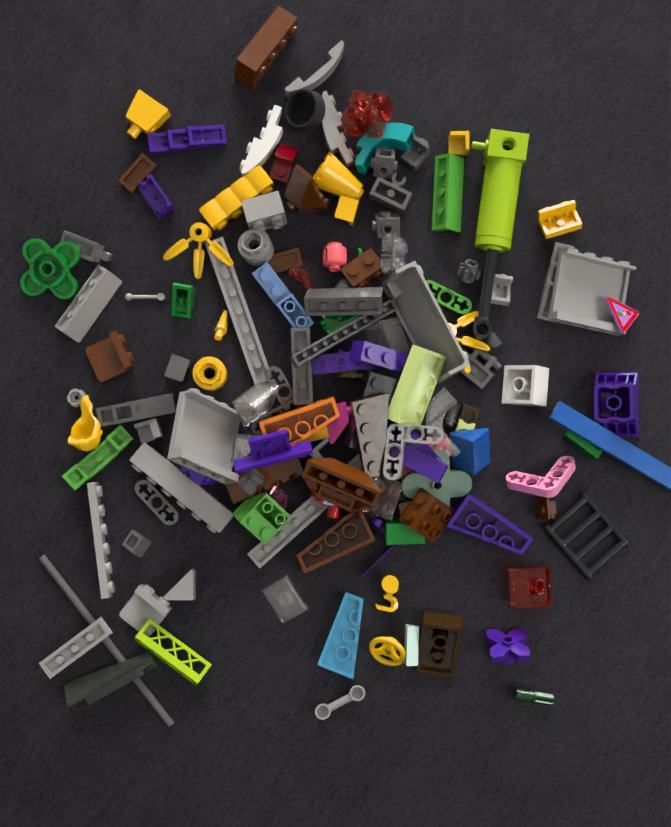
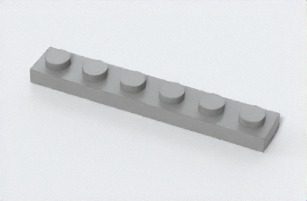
M98 482L87 483L100 593L101 599L112 597L115 587L114 582L110 580L112 564L108 562L107 554H110L109 543H106L105 535H107V525L103 524L105 508L103 504L101 505L100 497L103 496V491Z

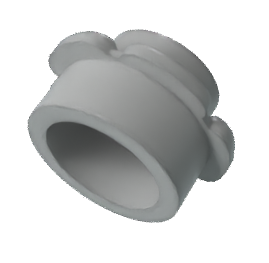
M76 388L72 389L67 395V401L71 403V406L79 407L81 399L86 396L85 392Z

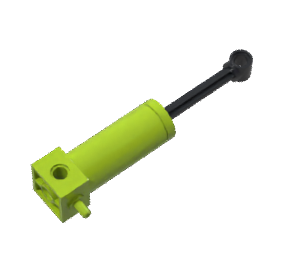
M491 129L485 143L473 141L471 146L472 149L484 151L483 165H485L475 238V247L486 251L478 316L474 317V324L471 328V334L477 340L486 339L492 332L489 313L497 254L511 250L521 169L526 161L529 134ZM477 326H484L486 328V334H479L477 332Z

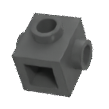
M376 148V156L371 158L370 169H374L373 177L392 179L393 171L397 172L398 160H394L395 149Z
M384 210L374 214V220L371 221L372 232L376 233L377 238L383 240L400 236V217L398 213Z

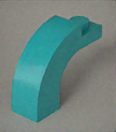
M386 123L376 126L365 133L356 145L359 152L355 158L358 173L366 174L371 164V158L376 155L377 147L396 148L408 152L412 145V138L415 135L413 126L403 123Z

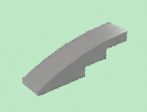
M559 242L554 244L537 315L538 319L549 321L559 253L567 251L568 248L574 249V246Z

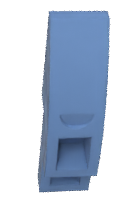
M268 262L251 273L293 328L310 327L314 324L311 318L306 316L305 310L293 294L290 293Z

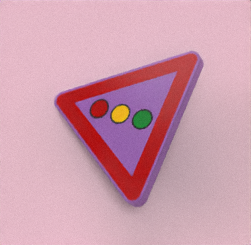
M606 296L604 299L611 312L609 317H613L615 321L613 324H616L620 333L624 334L639 313L623 303Z

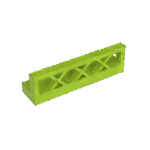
M150 618L135 636L134 640L195 686H197L212 665ZM149 625L157 630V637L149 638L144 634ZM169 638L172 641L173 648L166 650L162 648L160 639ZM185 650L188 652L189 660L180 661L177 659L176 651ZM200 661L206 666L200 675L193 671L192 662Z

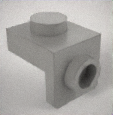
M495 274L491 298L492 304L509 305L510 289L513 282L512 276Z

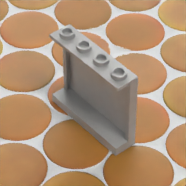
M573 248L560 252L548 320L615 336L625 335L626 332L621 334L617 325L613 324L615 322L613 317H609L611 312L604 298L609 296L625 305L630 271L636 270L637 267L631 266L626 261L615 262L610 257L598 258L594 253H578L579 250Z
M190 388L187 391L180 392L167 459L222 484L237 483L239 475L232 472L239 424L240 421L248 420L249 417L242 414L240 410L228 407L226 403L214 400L212 396L200 393L198 389Z

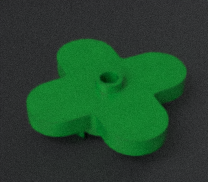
M33 238L26 241L22 253L25 260L29 263L30 269L22 275L20 280L23 292L30 296H39L47 289H50L60 299L74 297L78 291V282L70 270L80 260L81 253L78 246L72 242L65 241L51 249L42 239Z

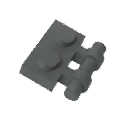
M469 347L474 351L471 355L466 352L469 357L470 373L467 374L464 370L460 371V373L482 390L494 376L489 371V368L492 366L498 371L502 365L496 361L497 358L495 356H490L486 351ZM478 355L487 362L484 366L475 359Z

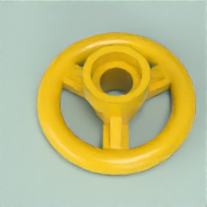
M376 637L369 644L371 655L382 664L398 666L406 659L405 649L393 637ZM377 643H382L380 648L375 649ZM396 650L400 652V657L397 655ZM380 655L388 656V657L392 658L393 660L385 659V658L381 657Z

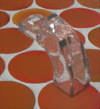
M445 387L432 399L426 414V426L439 427L443 432V418L458 402ZM437 431L434 434H427L434 441L441 436ZM445 434L444 441L441 443L444 447L441 449L449 457L452 455L455 458L461 451Z

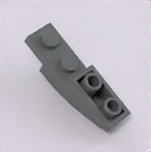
M173 393L96 408L100 427L174 413L176 408Z

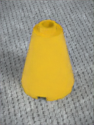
M329 152L324 158L325 162L320 164L313 176L318 186L317 189L337 196L342 195L359 200L364 192L362 189L363 184Z

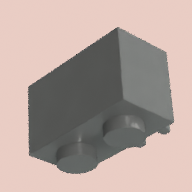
M395 172L392 175V183L377 177L369 193V199L403 215L412 197L411 192L401 188L406 182V177H403L401 182H397L395 180L397 173Z

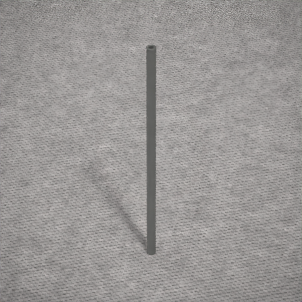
M45 555L41 556L39 561L89 625L96 620ZM109 637L102 640L118 663L126 661ZM141 678L133 680L134 684L165 724L170 727L175 723Z

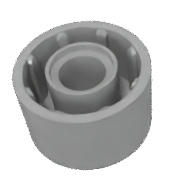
M250 229L239 238L238 250L249 265L262 266L270 261L274 253V247L266 232L261 229ZM260 245L258 248L252 250L254 246Z

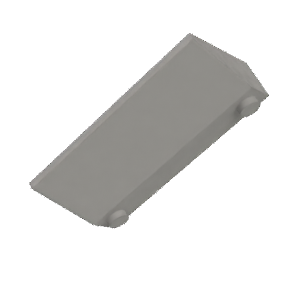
M413 261L396 269L381 287H383L388 300L392 299L396 305L397 310L395 314L411 344L447 356L437 384L468 367L470 365L469 357L461 349L423 276L422 268L417 265L416 261Z

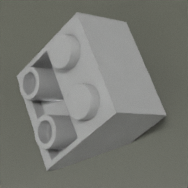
M279 191L241 201L249 230L261 229L265 232L271 228L280 229L287 224Z

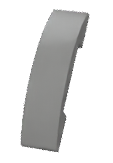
M341 40L328 51L329 61L305 82L298 77L285 88V95L289 98L297 90H313L323 83L339 64L344 52V42Z

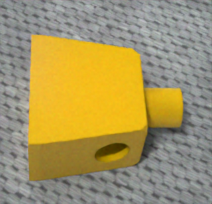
M138 90L126 114V119L132 124L126 133L134 139L138 137L141 131L146 135L147 133H154L171 114L166 107L141 90Z

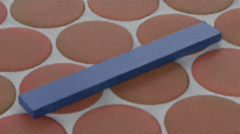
M561 401L557 402L549 419L671 491V467Z

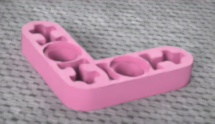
M571 456L560 457L545 477L518 471L510 472L505 477L507 487L538 496L554 497L560 492L575 471V460Z

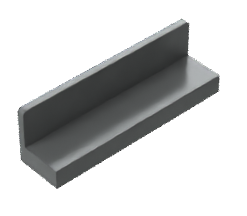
M383 287L307 289L304 297L306 316L382 314Z
M310 327L291 328V352L294 355L311 345ZM312 360L297 368L292 363L294 405L312 404Z

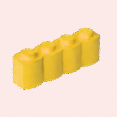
M258 165L218 194L214 199L203 205L199 211L213 230H221L228 224L227 221L232 217L235 219L243 213L241 201L271 193L274 183L264 169Z

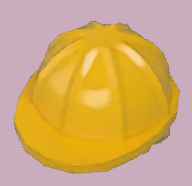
M86 395L81 399L80 408L82 415L71 429L68 444L82 451H91L99 445L102 430L100 429V422L93 416V404L89 400V396Z

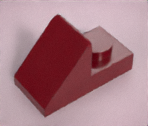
M280 143L274 155L275 161L269 176L271 180L288 185L299 148Z

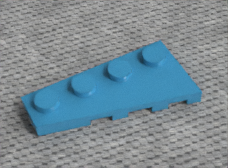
M345 592L317 665L353 679L364 599Z

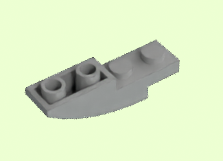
M324 91L322 94L325 102V115L322 120L324 138L330 153L333 155L339 153L345 167L349 168L353 166L355 156L351 148L347 149L345 145L347 141L341 131L343 130V122L345 120L342 113L336 111L334 107L336 102L333 96H329L327 91Z

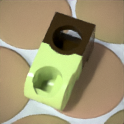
M463 404L455 432L474 430L480 409Z

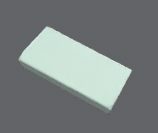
M405 624L404 649L406 659L404 664L406 666H418L419 626Z

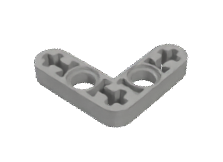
M397 423L390 425L386 437L384 476L391 481H396L401 477L405 443L439 445L444 441V432L439 427ZM396 428L402 432L401 435L397 436V441H401V445L397 443L390 444L391 440L395 441V435L392 434V431H395ZM414 429L421 431V437L417 440L411 438V432ZM425 429L427 434H434L437 431L441 435L440 438L434 441L432 437H426L427 441H424ZM392 447H398L400 450V454L396 458L391 457L389 454ZM389 460L399 461V464H394V469L398 472L393 477L388 473V470L392 469V463H388Z

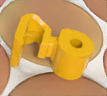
M387 575L382 579L381 585L386 592L383 598L390 601L391 606H382L377 603L375 605L378 610L393 612L398 607L397 599L393 594L397 592L399 582L396 577Z

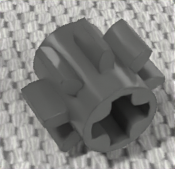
M468 259L465 260V263H460L457 275L461 276L460 279L463 282L473 283L475 279L479 280L482 268L478 267V262Z

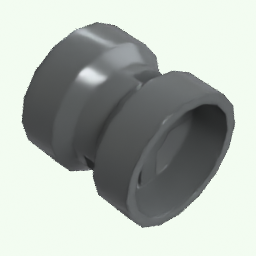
M252 469L247 472V476L242 477L238 481V484L245 492L253 495L257 491V486L262 485L266 479L258 470Z

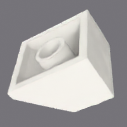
M537 365L504 366L502 403L523 406H546L549 368Z

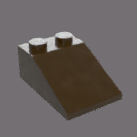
M424 611L419 642L418 666H416L417 673L454 678L463 616Z

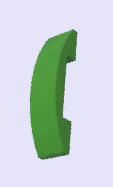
M121 425L106 437L107 439L78 464L76 463L62 476L75 491L101 471L131 443L133 438Z

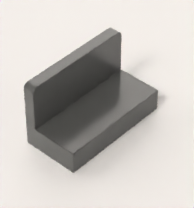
M328 438L312 450L313 454L310 455L313 459L323 458L319 451L330 442Z

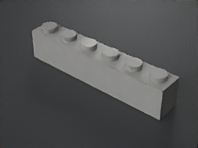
M144 442L131 457L132 467L136 471L146 473L148 475L146 479L154 485L158 483L162 486L161 491L167 496L171 497L173 495L177 498L176 503L183 509L188 507L193 511L191 515L198 521L204 520L207 523L206 527L213 533H216V531L221 533L234 517L231 510L191 480L190 477L185 474L183 475L179 468L148 443Z

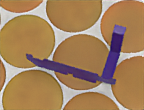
M376 516L372 522L384 533V524ZM393 545L363 576H365L388 552H390L395 545Z

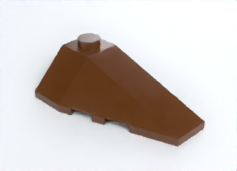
M296 164L284 195L285 205L290 210H296L299 213L326 211L328 208L327 201L325 199L321 200L323 194L318 191V186L313 177Z

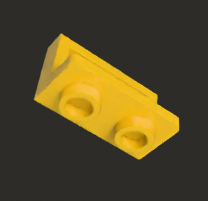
M574 200L565 201L552 207H545L538 211V223L545 239L582 228V222L576 212Z

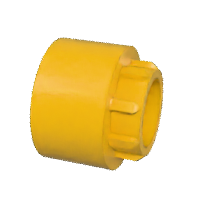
M204 357L195 364L193 378L202 389L215 391L226 383L227 369L219 359ZM209 369L215 370V376L212 379H207L205 376L206 371Z

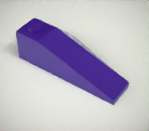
M393 421L390 422V423H388V424H387V430H388V428H389L390 425L396 424V423L393 422ZM398 428L392 431V434L395 435V441L391 440L390 444L397 443L401 445V441H397V436L402 433ZM412 430L411 438L413 440L419 439L420 436ZM405 443L403 466L440 483L448 465L428 445ZM392 447L389 454L391 457L396 458L399 456L400 450L398 447Z

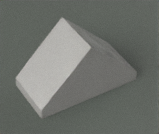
M191 569L163 598L165 600L196 599V571Z

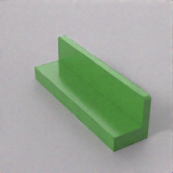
M451 153L435 156L432 231L435 232L445 230L456 233L461 232L464 158Z

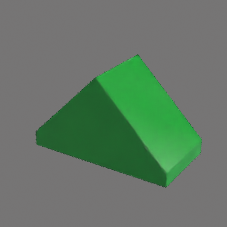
M173 283L172 316L190 319L196 291L193 286Z

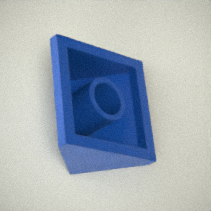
M489 428L450 432L452 467L475 475L490 463Z

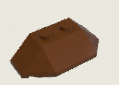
M333 458L308 459L301 476L315 497L350 512L375 508L382 492L368 473Z

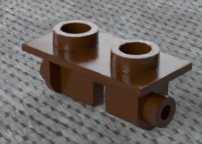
M536 495L538 519L555 518V514H557L556 502L549 501L548 497Z

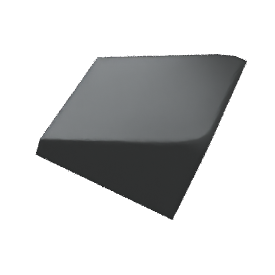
M132 529L122 543V546L133 555L142 557L150 546L151 541Z

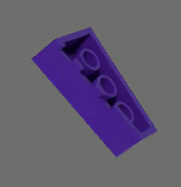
M470 493L466 494L455 510L451 520L446 524L449 528L459 530L465 534L475 536L522 555L533 540L532 535Z

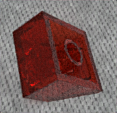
M551 566L509 569L511 608H536L553 605Z

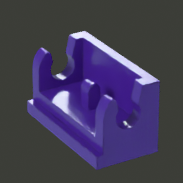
M150 173L146 176V181L138 182V189L158 219H161L173 211L174 207Z

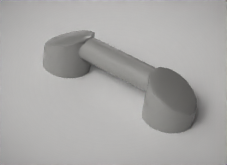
M355 685L350 689V693L330 704L322 703L318 705L315 709L317 718L325 720L331 715L333 710L352 700H362L365 697V689L360 685Z

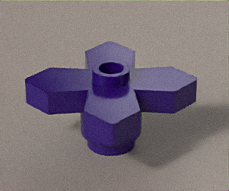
M524 628L512 629L508 635H505L498 629L486 630L487 643L492 645L489 648L491 662L511 665L515 660L518 662L530 661L529 647L523 645L526 642Z

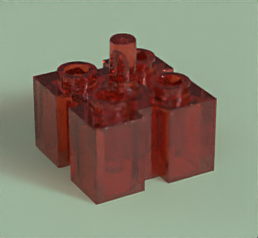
M353 90L348 101L350 107L345 108L340 120L346 134L361 136L362 133H366L367 137L382 138L386 128L384 120L390 119L394 109L388 93L373 92V94L368 95L367 91Z

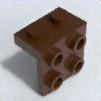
M117 331L109 333V338L93 344L85 350L100 382H105L135 368L133 354L131 351L128 352L125 346L127 341L124 335Z
M420 487L399 520L431 542H434L440 536L446 524L451 520L454 510Z

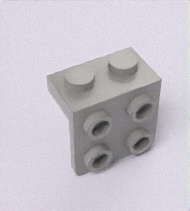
M141 584L119 613L120 617L137 631L142 629L149 618L160 625L172 609L168 600L154 594L155 590L147 584L145 586ZM149 625L144 634L150 637L156 629Z

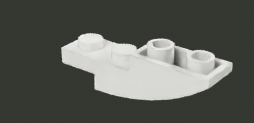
M274 105L273 110H269L266 121H268L266 128L263 127L260 133L261 140L254 137L253 142H249L246 153H248L247 158L242 160L239 169L242 177L256 166H262L277 147L283 134L282 127L278 126L282 116V107Z

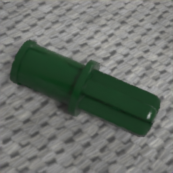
M517 688L515 693L516 701L530 702L532 705H535V703L547 706L554 705V695L537 692L536 689L530 691Z

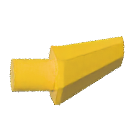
M227 310L222 312L214 330L216 332L214 338L218 341L227 333Z

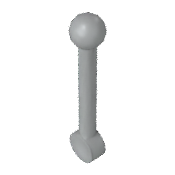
M127 293L125 299L128 301L132 299H158L163 301L165 295L163 293L158 295H132Z

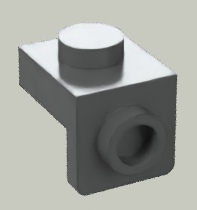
M414 135L412 145L409 151H405L401 156V161L417 170L430 155L429 143L425 139Z

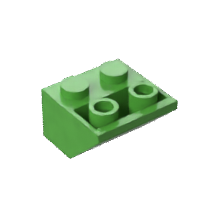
M266 492L246 499L232 513L264 545L292 517Z

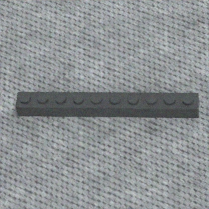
M390 299L382 304V314L362 315L292 355L290 360L294 367L301 366L395 312L397 307L393 300Z

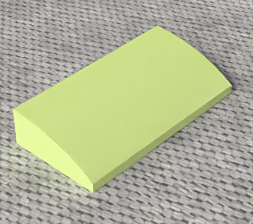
M412 345L388 409L389 420L399 424L421 425L447 356Z

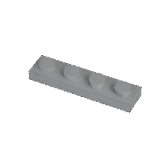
M100 617L42 660L39 665L49 679H51L113 632L103 618Z

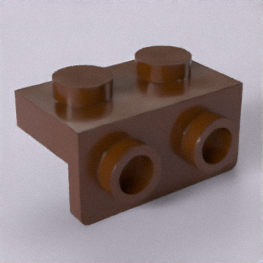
M370 248L340 268V272L349 282L351 288L367 287L368 283L373 279L378 280L385 272V266L373 249Z

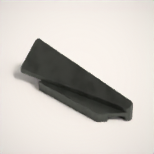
M151 652L67 681L64 683L66 704L70 707L85 698L88 705L141 677L147 671L158 666Z

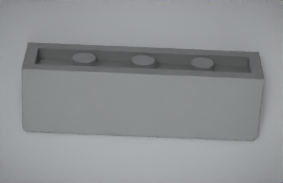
M98 264L55 327L80 343L119 288L122 280Z

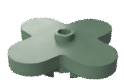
M434 448L432 450L448 465L439 485L434 488L435 481L416 472H409L403 476L400 487L402 492L411 499L414 498L421 487L450 507L451 497H462L469 493L472 487V480L462 470H450L448 455L443 450Z

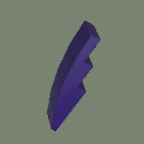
M224 125L187 126L186 129L167 130L163 133H147L146 135L149 154L187 151L227 144Z

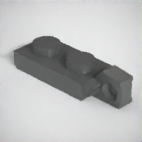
M63 231L60 243L66 241L76 244L80 250L81 258L98 263L100 259L111 262L113 254L103 251L105 246L71 232Z

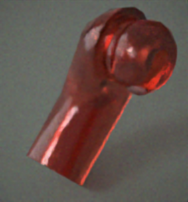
M294 267L288 271L290 278L302 282L304 290L313 288L306 270Z

